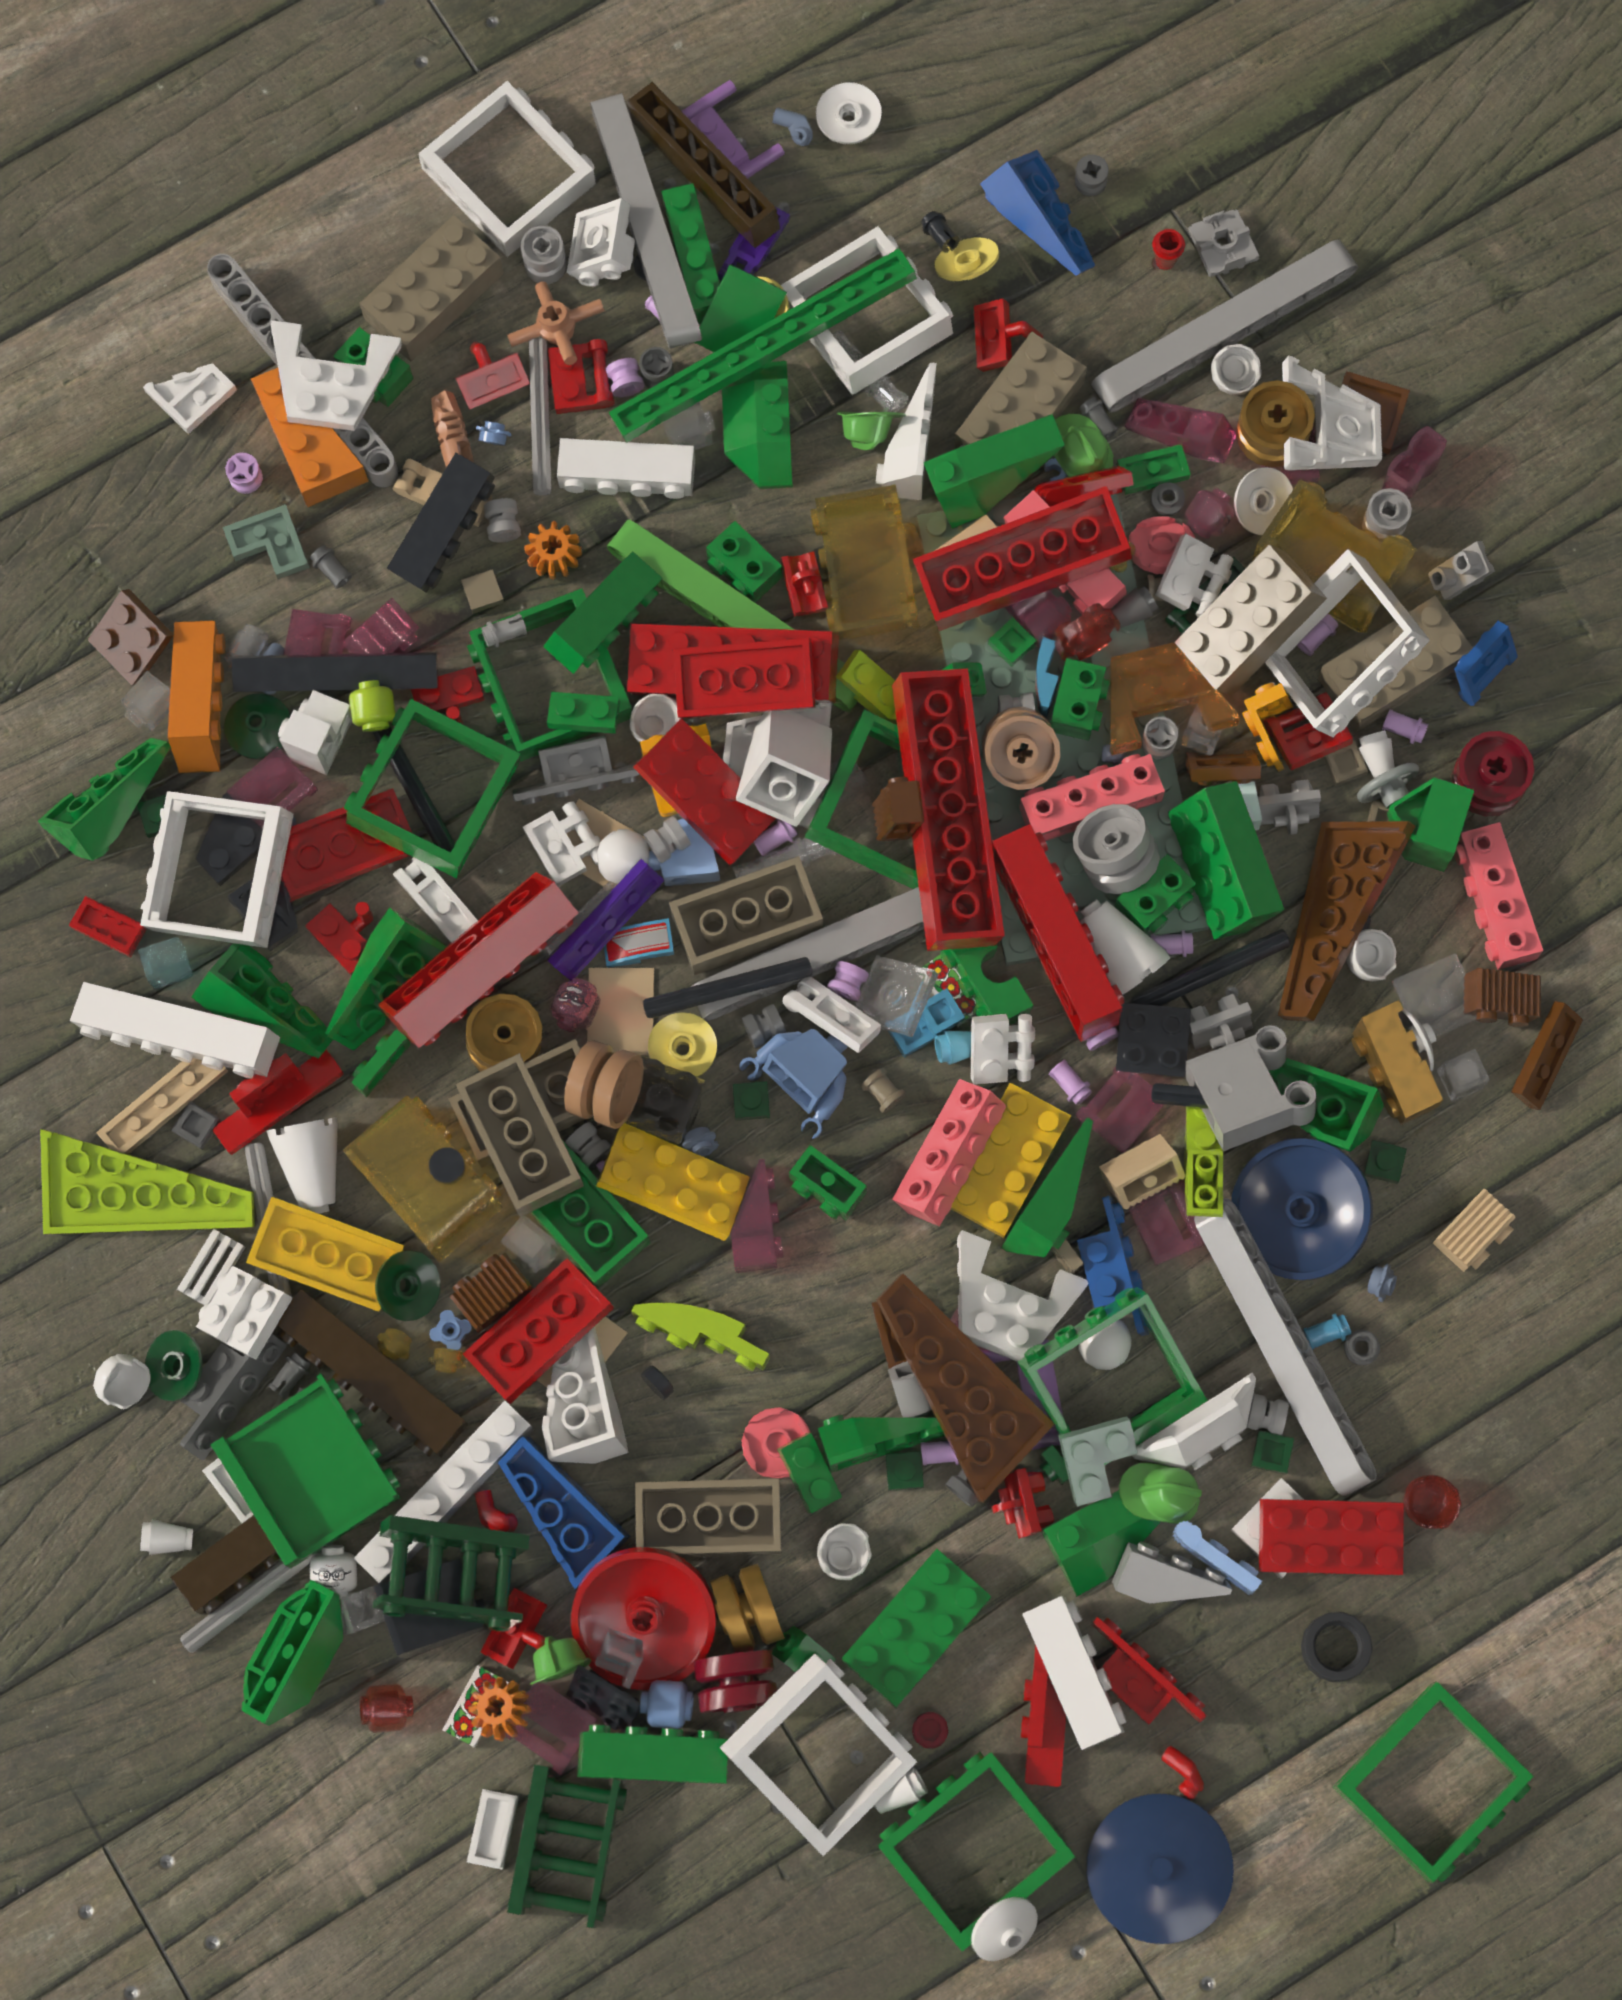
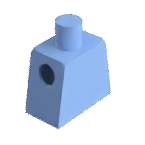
M680 819L678 822L691 843L689 847L684 850L676 849L671 853V858L663 863H660L654 853L649 851L648 865L654 871L661 870L666 886L720 881L719 869L713 848L684 819Z

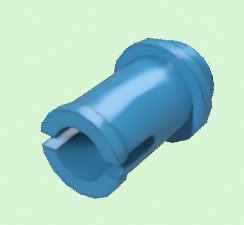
M1333 1314L1332 1319L1303 1329L1312 1350L1340 1338L1344 1341L1346 1340L1345 1336L1351 1334L1344 1314L1340 1316Z

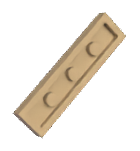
M192 1058L191 1063L182 1061L96 1133L109 1149L130 1154L184 1109L190 1101L192 1102L225 1075L228 1070L225 1066H223L221 1071L211 1069L202 1065V1060Z

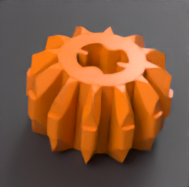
M554 520L550 525V529L547 530L544 525L539 524L538 530L540 534L529 533L528 539L531 544H527L524 547L525 554L529 555L527 559L529 567H536V573L540 577L547 571L552 580L556 578V572L561 571L564 577H567L569 575L567 566L577 568L579 564L576 557L582 555V548L577 545L580 542L579 536L577 534H570L571 530L567 524L558 530L557 522ZM552 547H558L555 550V554H549Z
M502 1677L496 1679L494 1686L488 1681L483 1682L485 1692L483 1694L476 1691L473 1692V1697L478 1700V1704L468 1707L469 1712L477 1715L472 1720V1725L476 1728H481L482 1736L489 1738L494 1735L497 1741H503L506 1733L513 1738L517 1737L515 1726L517 1724L522 1727L528 1726V1722L522 1718V1714H528L532 1711L529 1705L523 1704L529 1697L528 1693L524 1690L519 1691V1683L512 1680L507 1684L506 1680ZM503 1703L505 1704L501 1707L503 1714L498 1716L496 1715L499 1712L498 1704Z

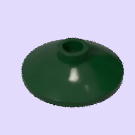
M251 694L245 696L233 704L226 715L224 723L226 739L238 754L246 758L264 759L271 757L283 749L278 733L283 720L290 718V713L279 699L271 695ZM254 718L262 719V723L258 727H252L250 723Z
M400 1251L390 1256L380 1267L375 1281V1292L379 1305L390 1317L401 1321H414L424 1317L435 1306L440 1294L441 1281L437 1267L429 1257L417 1251ZM404 1279L406 1287L403 1291H400V1281Z
M169 1330L159 1335L153 1341L145 1359V1365L149 1368L151 1377L149 1388L157 1397L166 1401L182 1400L192 1393L200 1380L203 1362L200 1347L190 1334L180 1330Z

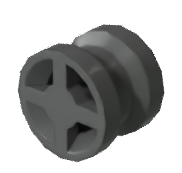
M1094 154L1086 155L1079 160L1076 166L1074 181L1080 193L1086 196H1096L1103 192L1106 188L1109 172L1106 161Z

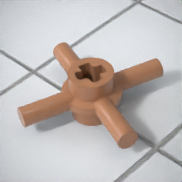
M539 282L535 285V290L542 306L538 311L536 324L510 333L507 336L512 347L541 336L549 343L558 345L564 363L572 365L577 361L570 342L574 334L576 322L602 313L604 308L600 299L570 310L563 303L554 301L546 282Z

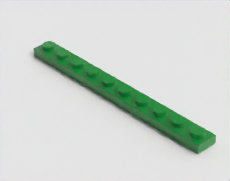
M898 248L609 411V415L627 443L916 280V272L901 249Z

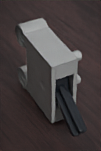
M1269 1025L1259 1029L1256 1035L1187 1060L1186 1080L1189 1086L1155 1083L1152 1087L1151 1099L1155 1104L1201 1108L1222 1150L1225 1151L1291 1125H1307L1315 1117L1316 1091L1306 1081H1295L1286 1087L1284 1095L1281 1096L1268 1070L1278 1069L1285 1063L1287 1038L1281 1028ZM1273 1046L1276 1047V1049L1270 1050L1266 1049L1265 1047ZM1302 1101V1102H1305L1306 1104H1305V1105H1296V1104H1294V1102Z

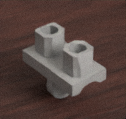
M1476 541L1432 569L1428 576L1433 588L1436 591H1441L1444 600H1451L1471 586L1483 582L1487 576L1495 572V569L1486 557L1483 541Z
M1308 779L1292 783L1291 793L1280 794L1278 786L1275 784L1260 786L1258 801L1262 816L1261 825L1273 823L1275 827L1287 825L1289 835H1293L1298 832V824L1309 823V819L1319 818L1320 791L1319 789L1313 790Z
M1230 994L1218 1001L1220 1012L1210 1016L1205 1006L1191 1009L1189 1025L1191 1043L1196 1050L1207 1045H1211L1212 1049L1223 1045H1230L1235 1043L1236 1040L1244 1038V1031L1253 1028L1250 1016L1252 1010L1248 1002L1242 1004L1235 994Z

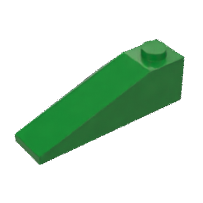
M1051 414L957 448L923 463L942 509L952 529H955L990 512L998 502L1012 493L1027 477L1036 472L1063 449L1065 443L1055 418Z
M149 738L117 760L115 764L116 770L101 776L97 774L89 780L90 788L77 797L72 792L65 796L41 817L38 823L75 856L92 861L102 857L109 850V845L118 838L171 747L168 741Z
M389 907L371 933L325 1034L354 1051L385 1025L388 1016L378 1004L448 945L414 921Z
M233 943L209 970L191 998L214 1015L267 1027L280 1037L279 1043L319 1059L333 1041L332 1038L325 1034L327 1030L325 1024L310 1007L301 1006L291 995L294 989L287 982L281 984L271 972L272 964L264 956L249 945Z
M1286 1058L1285 1063L1280 1068L1268 1070L1281 1096L1284 1095L1286 1087L1295 1081H1306L1315 1088V1117L1310 1123L1300 1127L1318 1141L1351 1152L1371 1135L1384 1107L1377 1088ZM1302 1101L1294 1102V1104H1296V1105H1305V1104H1306L1305 1102H1302Z
M1088 1117L1086 1118L1017 1220L1001 1247L1003 1250L1038 1257H1046L1052 1246L1059 1250L1070 1233L1064 1228L1072 1216L1093 1120Z
M837 1415L824 1420V1426L818 1428L831 1473L885 1456V1454H892L919 1445L921 1442H928L945 1436L937 1418L851 1417L844 1419L843 1415Z
M1119 1490L1112 1493V1497L1096 1501L1045 1528L1042 1532L1076 1597L1107 1581L1116 1572L1127 1543L1138 1546L1139 1542H1143L1161 1523L1160 1521L1143 1519L1133 1515L1125 1508L1120 1499Z

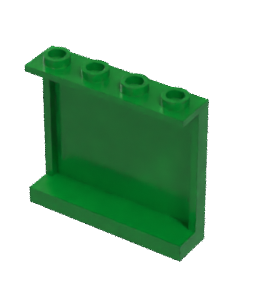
M321 1373L316 1376L318 1378L316 1382L228 1439L221 1437L210 1444L284 1565L290 1569L401 1498L396 1490L401 1486L399 1480L390 1467L384 1471L377 1460L382 1456L377 1445L371 1437L365 1441L358 1430L363 1426L360 1418L353 1408L346 1411L341 1403L340 1398L345 1396L334 1378L328 1381Z

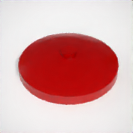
M628 1548L605 1557L585 1575L573 1601L571 1612L573 1638L577 1641L585 1656L591 1659L590 1668L611 1683L629 1689L649 1690L651 1683L655 1680L679 1682L695 1670L694 1661L705 1659L715 1635L716 1607L712 1592L704 1577L685 1559L658 1548Z

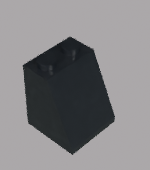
M460 1558L442 1564L438 1602L459 1605L463 1564ZM427 1569L405 1576L403 1597L424 1600ZM390 1581L374 1586L377 1598L382 1594L389 1595ZM474 1593L473 1607L487 1609L484 1599L477 1600ZM405 1613L403 1617H391L383 1614L396 1654L405 1660L487 1629L486 1624L410 1613Z

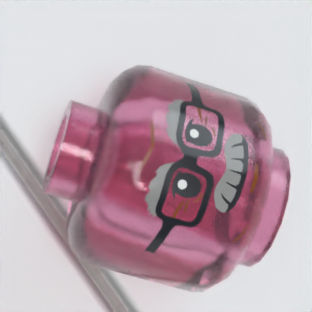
M1216 487L1212 492L1205 489L1200 490L1185 511V518L1188 520L1187 526L1207 540L1210 536L1219 537L1235 514L1234 508L1229 504L1231 497Z
M573 978L571 981L564 982L559 986L550 1007V1012L557 1020L556 1024L558 1027L568 1032H575L576 1029H586L592 1025L601 1003L600 996L596 993L597 988L593 984L583 979Z

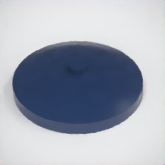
M1306 1138L1280 1141L1257 1153L1241 1171L1235 1183L1231 1199L1239 1210L1272 1274L1294 1280L1322 1278L1346 1266L1356 1257L1365 1244L1373 1219V1201L1370 1187L1358 1165L1335 1146Z
M1169 1794L1139 1796L1122 1803L1112 1810L1096 1829L1089 1845L1086 1862L1090 1893L1106 1920L1125 1935L1153 1944L1181 1942L1204 1931L1224 1909L1233 1883L1232 1852L1219 1824L1197 1804L1182 1797Z

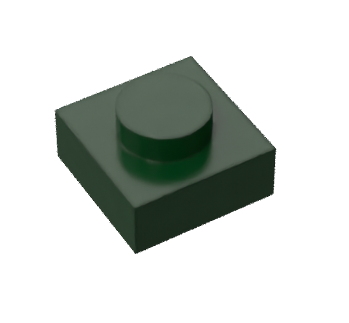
M166 795L137 804L148 838L159 834L162 820L160 808L164 809Z
M767 1081L733 1084L735 1121L770 1118Z
M1372 1140L1364 1176L1398 1184L1407 1148Z
M1258 1431L1251 1467L1286 1475L1294 1438Z
M1052 1445L1041 1454L1040 1459L1043 1463L1039 1467L1052 1483L1058 1480L1061 1485H1064L1069 1481L1065 1461Z
M921 1451L885 1454L888 1491L924 1488Z

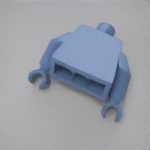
M810 1029L805 1033L799 1031L776 1034L756 1052L757 1057L743 1059L740 1062V1070L743 1071L748 1065L755 1064V1071L747 1077L748 1080L755 1081L759 1079L763 1070L808 1114L814 1110L816 1114L813 1118H807L802 1122L801 1131L803 1132L808 1123L815 1122L818 1125V1131L812 1137V1139H815L822 1133L821 1123L823 1120L830 1118L843 1099L847 1079L843 1070L847 1060L841 1053L848 1046L832 1035L825 1039L814 1029Z

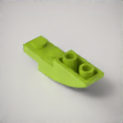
M854 650L836 675V678L856 694L854 699L867 710L897 725L892 684L895 680L861 650Z
M1186 1106V1132L1184 1137L1187 1216L1223 1217V1151L1202 1109Z
M678 1303L637 1304L631 1310L633 1316L637 1318L636 1325L650 1333H654L656 1329L668 1335L666 1341L682 1350H685L686 1346L695 1349L702 1337L706 1339L704 1343L706 1347L721 1355L724 1350L737 1356L735 1359L737 1364L750 1371H754L755 1367L764 1370L770 1359L769 1353L741 1339L746 1330L745 1324L721 1313Z

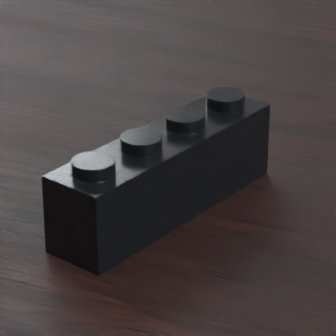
M455 452L387 569L427 593L430 587L434 589L442 578L443 571L440 569L446 559L451 560L457 553L461 544L458 539L464 529L469 531L478 516V513L475 511L480 502H486L495 488V484L492 483L495 477L487 470Z

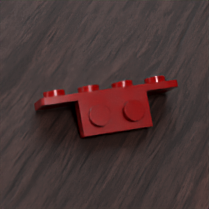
M327 1049L319 1059L311 1057L299 1067H296L287 1053H285L281 1057L272 1060L267 1077L255 1074L253 1078L242 1081L236 1089L229 1093L239 1107V1110L213 1128V1132L227 1152L233 1155L342 1077L344 1072Z
M1098 1617L1095 1618L1091 1625L1117 1648L1101 1667L1104 1668L1112 1688L1109 1690L1147 1725H1150L1172 1698L1199 1723L1207 1717L1201 1711L1205 1705L1191 1692L1188 1691L1186 1695L1180 1692L1174 1686L1177 1683L1176 1678L1166 1669L1160 1667L1157 1671L1149 1664L1147 1660L1150 1655L1137 1643L1133 1642L1131 1645H1128L1120 1637L1123 1631L1107 1617L1103 1621Z
M1035 1644L1033 1679H1025L1024 1701L1031 1702L1030 1716H1022L1021 1738L1028 1739L1025 1783L1059 1787L1062 1780L1066 1713Z

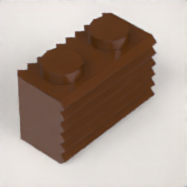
M908 777L891 778L888 780V785L880 790L881 794L872 804L875 808L872 812L876 814L873 819L877 821L874 825L877 827L875 832L878 834L876 837L878 841L910 839L913 833L925 822L919 781H909Z
M1477 968L1465 974L1464 1015L1476 1016V1021L1480 1023L1497 1022V1019L1508 1020V1025L1512 1027L1529 1026V1022L1541 1017L1540 975L1535 976Z
M506 1253L500 1257L497 1254L490 1256L481 1264L482 1271L472 1279L470 1276H466L452 1288L455 1293L451 1294L450 1298L478 1333L533 1290L532 1285Z

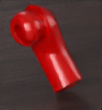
M484 1490L474 1494L479 1519L485 1528L505 1532H514L517 1529V1517L513 1513L505 1514L495 1508L491 1490Z
M1172 1745L1169 1746L1163 1753L1161 1760L1185 1779L1179 1785V1791L1187 1798L1195 1799L1199 1791L1202 1792L1204 1788V1781L1198 1768L1190 1758Z

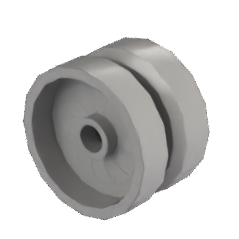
M1112 804L1098 808L1080 822L1073 836L1074 851L1082 863L1088 879L1095 888L1105 893L1121 894L1135 890L1151 878L1156 872L1160 861L1159 848L1150 834V829L1144 817L1137 809L1128 805Z

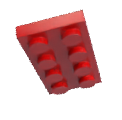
M810 638L673 649L677 715L680 719L816 708Z
M682 718L633 766L729 865L734 863L776 819L771 815L736 801L741 778Z
M393 788L369 798L364 807L365 810L412 833ZM342 807L291 827L281 879L292 902L410 855L346 824L347 810Z
M566 1258L470 1346L463 1355L510 1405L608 1315L614 1307Z
M1260 1499V1572L1403 1575L1404 1503Z

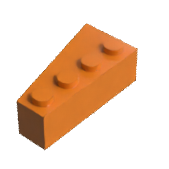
M278 367L251 378L307 508L369 482L363 465L333 428L288 422Z
M215 621L174 622L168 740L179 773L220 772V711H222L220 683L224 681L223 663L220 662V654H225L224 634L218 633Z

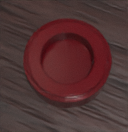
M925 1712L915 1719L912 1726V1735L919 1746L926 1749H935L941 1746L947 1739L948 1725L940 1714Z

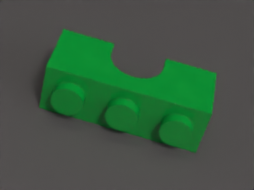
M997 944L988 947L941 950L940 954L945 965L949 969L955 967L961 979L958 980V984L966 998L973 996L979 1006L976 1009L977 1016L1006 1014L1010 1026L1018 1021L1019 1015L1030 1014L1034 1005L1016 976L1006 982L995 983L988 980L982 973L981 964L994 957L998 948Z

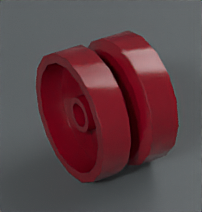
M1501 731L1484 732L1472 738L1462 749L1455 762L1451 781L1454 784L1474 790L1468 809L1470 812L1485 817L1500 816L1512 810L1529 788L1534 774L1533 757L1527 746L1514 735Z
M772 1650L741 1652L694 1661L697 1681L701 1683L719 1682L720 1685L702 1690L698 1694L701 1713L724 1711L725 1714L757 1709V1706H762L777 1692V1684L771 1680L753 1681V1677L766 1675L774 1670Z

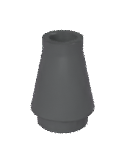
M1143 586L1138 590L1134 588L1117 606L1106 614V617L1114 630L1118 631L1123 627L1153 617L1152 613L1159 608L1148 589Z

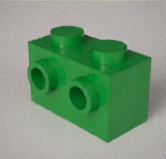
M359 327L333 355L335 362L365 366L371 335ZM397 355L391 361L390 369L386 376L381 379L377 386L372 402L377 403L380 401L386 407H389L414 379L410 365Z
M736 521L729 525L706 547L707 565L718 576L723 574L732 582L730 584L732 588L755 603L783 578L782 565Z
M1066 658L1051 720V726L1056 734L1089 741L1092 730L1099 731L1103 711L1097 710L1099 698L1106 700L1110 685V679L1104 678L1106 667Z
M1166 854L1159 861L1156 872L1151 878L1135 890L1122 893L1116 899L1115 908L1146 934L1150 930L1155 934L1169 921L1166 917L1175 908L1178 911L1183 910L1194 899L1192 893L1196 883Z
M809 1145L789 1172L790 1181L793 1182L791 1188L805 1199L812 1196L822 1203L819 1208L835 1220L840 1216L847 1221L867 1194V1185L811 1145Z

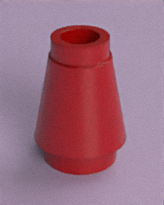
M1174 229L1162 230L1153 238L1152 248L1156 264L1160 269L1169 270L1173 268L1185 250L1183 236Z

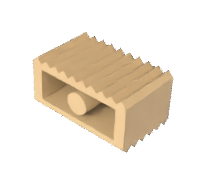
M1161 1134L1142 1142L1135 1148L1099 1166L1108 1190L1121 1206L1127 1210L1130 1205L1135 1206L1136 1202L1141 1203L1142 1199L1147 1200L1148 1196H1153L1155 1192L1159 1193L1161 1189L1165 1190L1167 1186H1172L1173 1182L1178 1183L1179 1179L1184 1180L1185 1173L1177 1153Z
M1483 1189L1436 1238L1433 1244L1463 1272L1470 1265L1476 1270L1490 1256L1485 1249L1494 1240L1500 1245L1514 1230L1509 1224L1516 1217L1495 1199L1492 1194Z

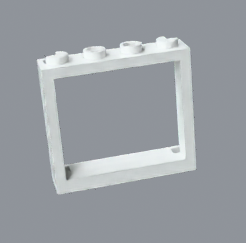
M508 81L418 153L422 169L506 257L521 246V240L530 228L538 225L546 226L596 184L593 170L595 166L585 154L579 155L573 149L574 146L569 137L562 131L558 133L552 127V122L546 113L541 109L536 111L530 105L531 101L527 94L519 87L515 89ZM508 105H511L575 173L507 228L442 160Z
M876 227L783 283L781 286L787 291L789 310L804 302L805 298L876 255L881 254L884 257L898 249L899 247L895 239L891 235L886 237L882 230ZM909 257L906 258L915 270L917 279L906 286L928 312L929 318L855 363L828 329L810 339L852 395L953 334L950 319L953 317L951 309L946 302L942 301L940 303L935 297V291L927 279H920L917 275V269Z
M1349 549L1314 583L1327 599L1265 662L1312 726L1331 737L1344 730L1349 721L1361 709L1368 706L1373 697L1386 684L1392 682L1396 678L1397 673L1410 660L1417 657L1422 648L1430 641L1369 562ZM1363 579L1404 632L1325 710L1285 657Z
M167 791L164 809L160 808L162 820L159 834L156 835L153 843L155 854L152 867L147 873L148 889L146 899L140 908L143 910L140 925L155 932L267 948L294 814L280 806ZM188 810L265 820L243 932L166 921Z
M814 1654L720 1749L824 1856L917 1761L908 1753L912 1748L910 1743L898 1731L892 1736L886 1729L890 1722L875 1707L869 1711L863 1703L867 1700V1697L853 1683L847 1687L840 1680L844 1675L843 1671L831 1659L825 1664ZM825 1680L893 1754L817 1829L752 1761L749 1755Z

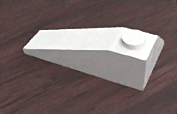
M929 363L905 412L906 417L902 418L886 450L884 464H878L876 484H882V496L922 500L925 474L923 462H926L936 363Z
M593 1327L553 1364L551 1384L547 1386L546 1396L549 1398L546 1416H543L542 1423L548 1459L552 1462L596 1464L629 1453L622 1420L595 1327Z

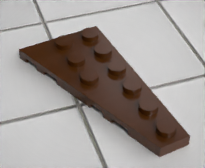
M1409 821L1321 823L1278 1012L1280 1018L1289 1021L1315 1020L1414 831L1415 825Z
M902 1273L885 1289L876 1301L979 1502H984L1055 1424Z

